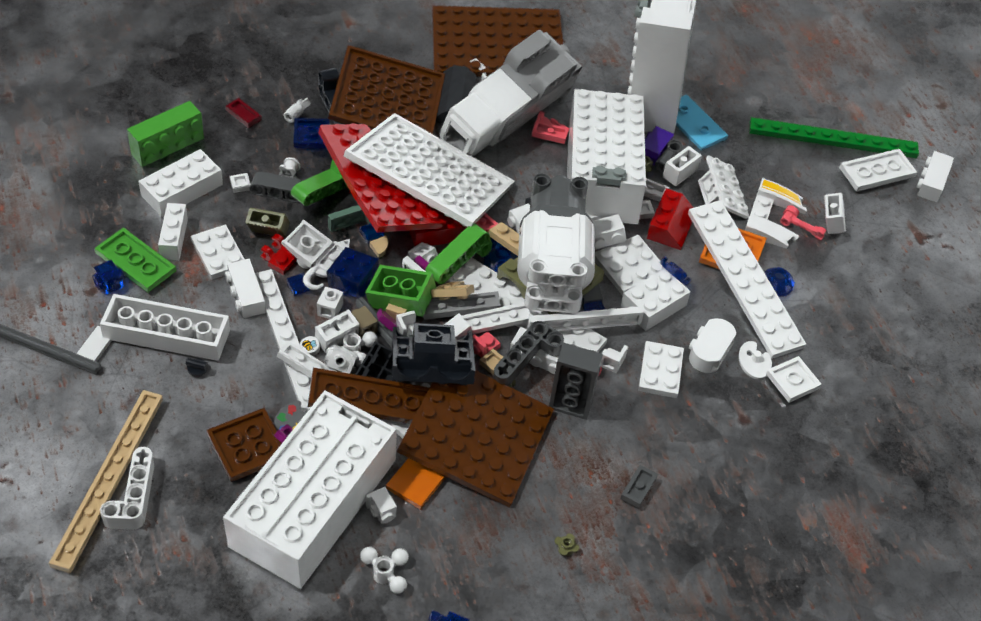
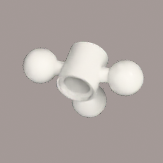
M371 331L366 332L362 339L356 333H349L344 336L343 346L341 347L356 353L357 358L354 365L359 368L366 357V354L361 352V346L372 347L374 342L378 341V337ZM334 345L329 346L326 350V353L328 349H332Z
M366 547L361 551L360 558L362 562L374 566L373 576L377 583L387 584L390 582L389 587L395 594H401L406 590V580L401 576L393 575L394 566H403L408 562L409 555L406 550L402 548L394 550L391 558L387 556L378 557V553L373 547ZM380 569H387L388 571H386V572H381V571H379V570H380Z

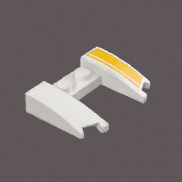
M762 178L745 231L767 238L766 243L787 249L789 247L787 242L790 239L796 242L799 235L779 224L769 221L772 204L782 208L792 205L799 210V213L806 214L807 209L802 205L803 197L778 183Z

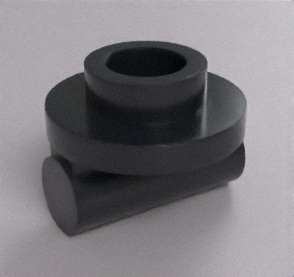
M188 357L186 359L187 371L192 376H202L207 371L208 362H205L203 359Z

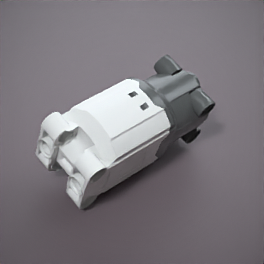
M543 173L534 176L530 209L522 218L519 228L517 265L519 279L527 287L524 304L529 310L577 313L581 307L582 290L594 278L595 226L590 216L586 213V195L589 183L584 177H575L570 180L563 175H557L551 179Z

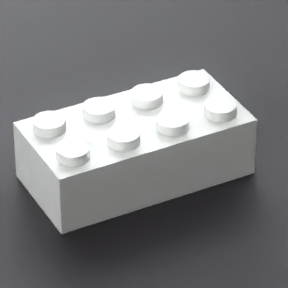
M201 149L139 180L141 196L161 217L165 215L167 203L188 204L223 185L221 169Z

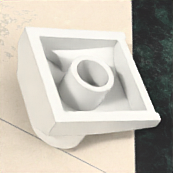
M304 219L281 242L297 258L299 266L305 269H310L314 262L333 243V241Z

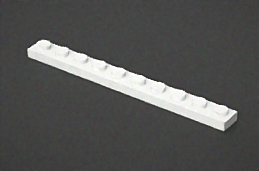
M272 269L255 273L265 300L266 314L279 350L288 341L301 349ZM284 362L297 400L301 401V410L305 412L311 408L307 407L311 378Z

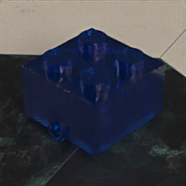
M345 247L326 271L328 287L342 291L343 296L364 297L379 267V259Z

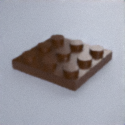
M265 408L206 430L207 436L230 482L260 471L282 444L274 436L277 430Z

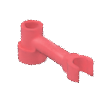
M789 205L783 212L784 215L780 219L782 225L789 226L792 223L810 232L816 239H823L826 232L825 228L812 226L798 219L799 210L795 206Z

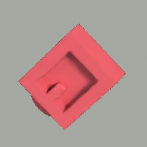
M488 331L480 337H477L475 334L472 336L474 354H478L481 358L490 350L494 349L496 351L500 348L501 343Z

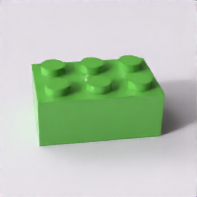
M379 265L365 293L369 304L375 309L382 308L386 310L388 304L407 309V312L415 311L416 316L423 317L432 299L431 290L436 288L433 273Z

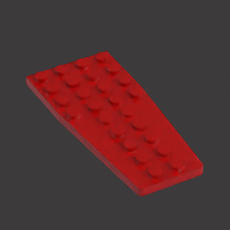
M354 123L320 125L318 133L352 196L377 233L438 229L443 227L444 221L436 210L427 203L414 198L411 194L398 189L390 182L382 180L381 177L366 171L362 166L352 163L344 157L346 149L372 131L367 125Z

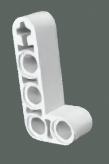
M139 447L133 453L124 501H107L101 506L100 513L105 527L109 529L136 530L144 525L154 472L153 455L148 447Z

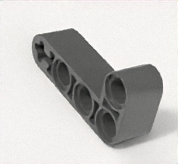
M535 321L495 366L494 379L500 384L509 386L540 349L551 356H559L564 343L563 335L545 322ZM517 359V360H519V362H516V363H515V362H512L511 360Z

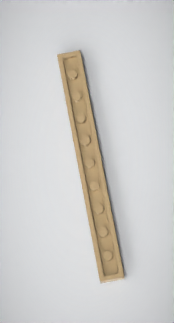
M145 390L142 391L49 562L50 568L70 574L73 571L101 518V506L105 502L110 501L132 459L134 451L141 443L163 401L162 395Z

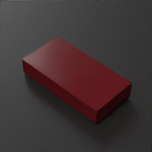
M240 98L225 106L226 111L248 128L262 120V116Z

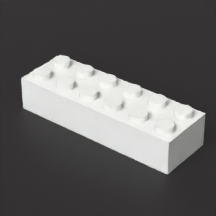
M113 294L100 322L103 338L216 361L220 359L230 332L229 316L117 294Z

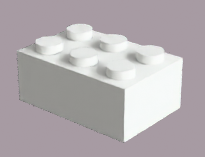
M664 268L624 292L620 307L642 306L644 314L641 324L638 325L647 331L687 306L691 291Z

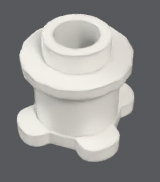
M290 157L284 159V165L279 167V175L297 178L295 174L301 167L298 160Z

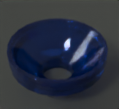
M774 267L764 272L778 297L787 296L792 292L795 282L793 276L787 270L781 267ZM781 273L785 278L779 279L775 274Z

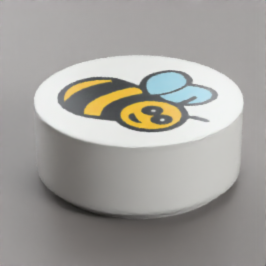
M308 336L301 340L300 347L308 354L315 356L320 351V344L317 338Z

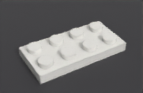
M900 149L843 162L839 167L856 192L913 178L917 174L915 168Z

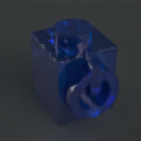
M112 260L94 267L95 274L92 275V278L98 290L103 289L107 295L124 287V273L121 268L117 269Z

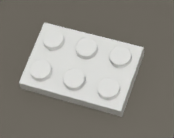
M226 225L190 236L191 242L211 280L225 276V272H228V263L245 260Z
M646 341L638 391L677 398L684 348Z

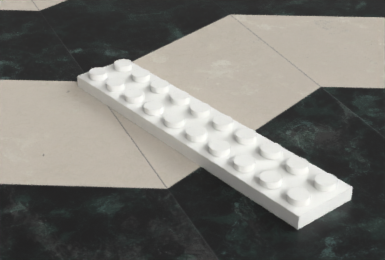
M719 200L689 209V217L713 259L716 261L717 266L767 353L770 354L771 359L804 349L806 346L804 339L723 202Z
M472 257L446 281H464L465 285H474L475 292L472 294L498 291L500 307L525 301L520 290L512 281L505 277L499 280L497 272ZM532 310L533 316L548 315L547 311ZM523 323L515 326L527 329L528 323ZM592 329L558 331L563 335L564 343L594 350L598 353L607 343V338Z

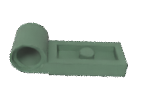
M359 205L328 215V228L331 232L366 221L369 225L372 224Z

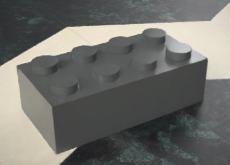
M563 343L557 360L549 406L554 408L555 411L587 420L595 394L603 354L573 344Z

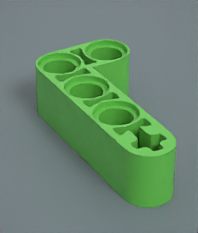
M332 159L330 169L297 183L291 190V196L304 206H309L348 186Z
M475 223L471 227L468 226L427 265L425 271L433 273L434 280L438 284H444L475 253L481 257L489 254L492 249L489 233Z

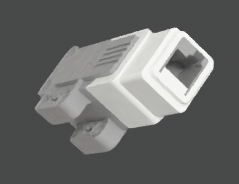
M538 30L508 53L503 66L473 86L466 98L450 108L442 126L440 138L473 157L488 145L494 146L499 141L504 140L559 97L567 95L583 67L570 55V50L566 45H559L547 32L543 33L541 30Z

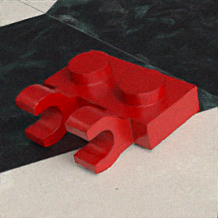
M276 233L272 237L274 241L272 246L279 249L278 252L274 253L269 246L264 245L260 249L263 252L260 257L268 261V267L284 275L297 261V258L281 244L284 238Z

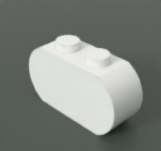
M718 318L709 320L705 327L701 326L697 333L698 338H693L689 345V349H691L689 361L700 372H716L733 345L736 336L734 326L728 321Z

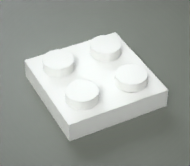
M799 356L768 369L766 373L788 403L819 390L822 385Z

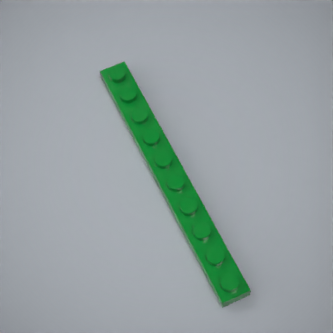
M751 117L749 134L876 153L900 149L905 157L916 159L919 155L918 142L761 118Z

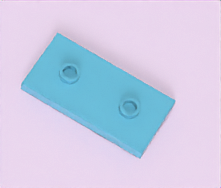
M687 94L681 97L676 126L700 150H704L728 138V134Z

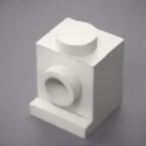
M334 344L332 349H328L324 360H327L328 367L350 374L357 355L353 351ZM343 358L344 361L342 363L336 362V359Z
M386 487L366 494L367 509L370 508L373 517H377L381 524L389 523L396 518L397 506Z

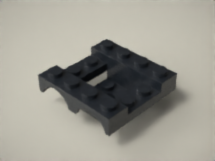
M414 323L413 335H409V337L403 336L397 327H393L392 380L399 382L417 381L419 383L435 382L439 384L474 385L475 360L472 331H468L464 337L457 340L455 338L454 325Z

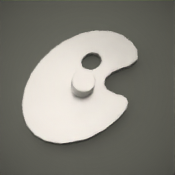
M748 341L739 350L740 365L750 377L764 379L767 377V370L772 368L770 354L767 352L761 354L760 351L756 350L757 343Z

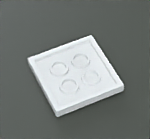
M639 235L595 252V262L605 271V275L622 296L624 292L666 268Z

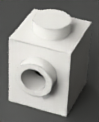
M325 287L317 302V316L327 319L337 316L343 306V292Z

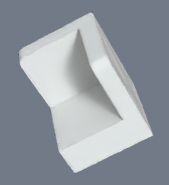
M415 311L396 315L398 331L405 337L413 335L414 323H416Z
M624 345L621 352L612 348L604 349L601 367L617 373L626 358L628 346Z

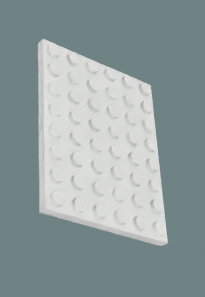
M395 113L346 149L344 157L352 163L362 166L366 171L376 174L382 180L390 182L398 189L404 190L414 198L427 203L431 208L441 211L447 217L455 219L466 227H471L515 182V180L465 154L458 148Z

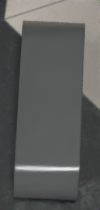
M256 172L249 189L257 196L288 202H299L291 196V190L302 180L272 173Z

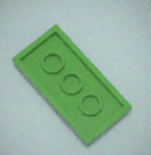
M125 228L120 229L94 248L98 256L147 293L176 272L174 264Z

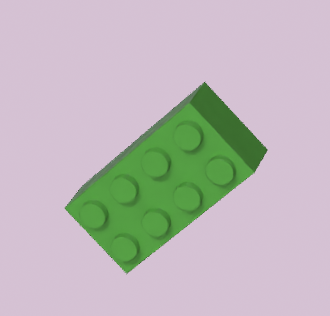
M191 101L127 129L131 155L142 167L204 139L201 112Z

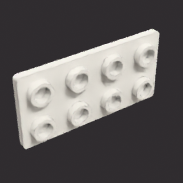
M708 155L706 160L710 170L698 180L705 204L721 200L727 211L748 219V207L740 190L734 167L729 163L726 164L718 158Z

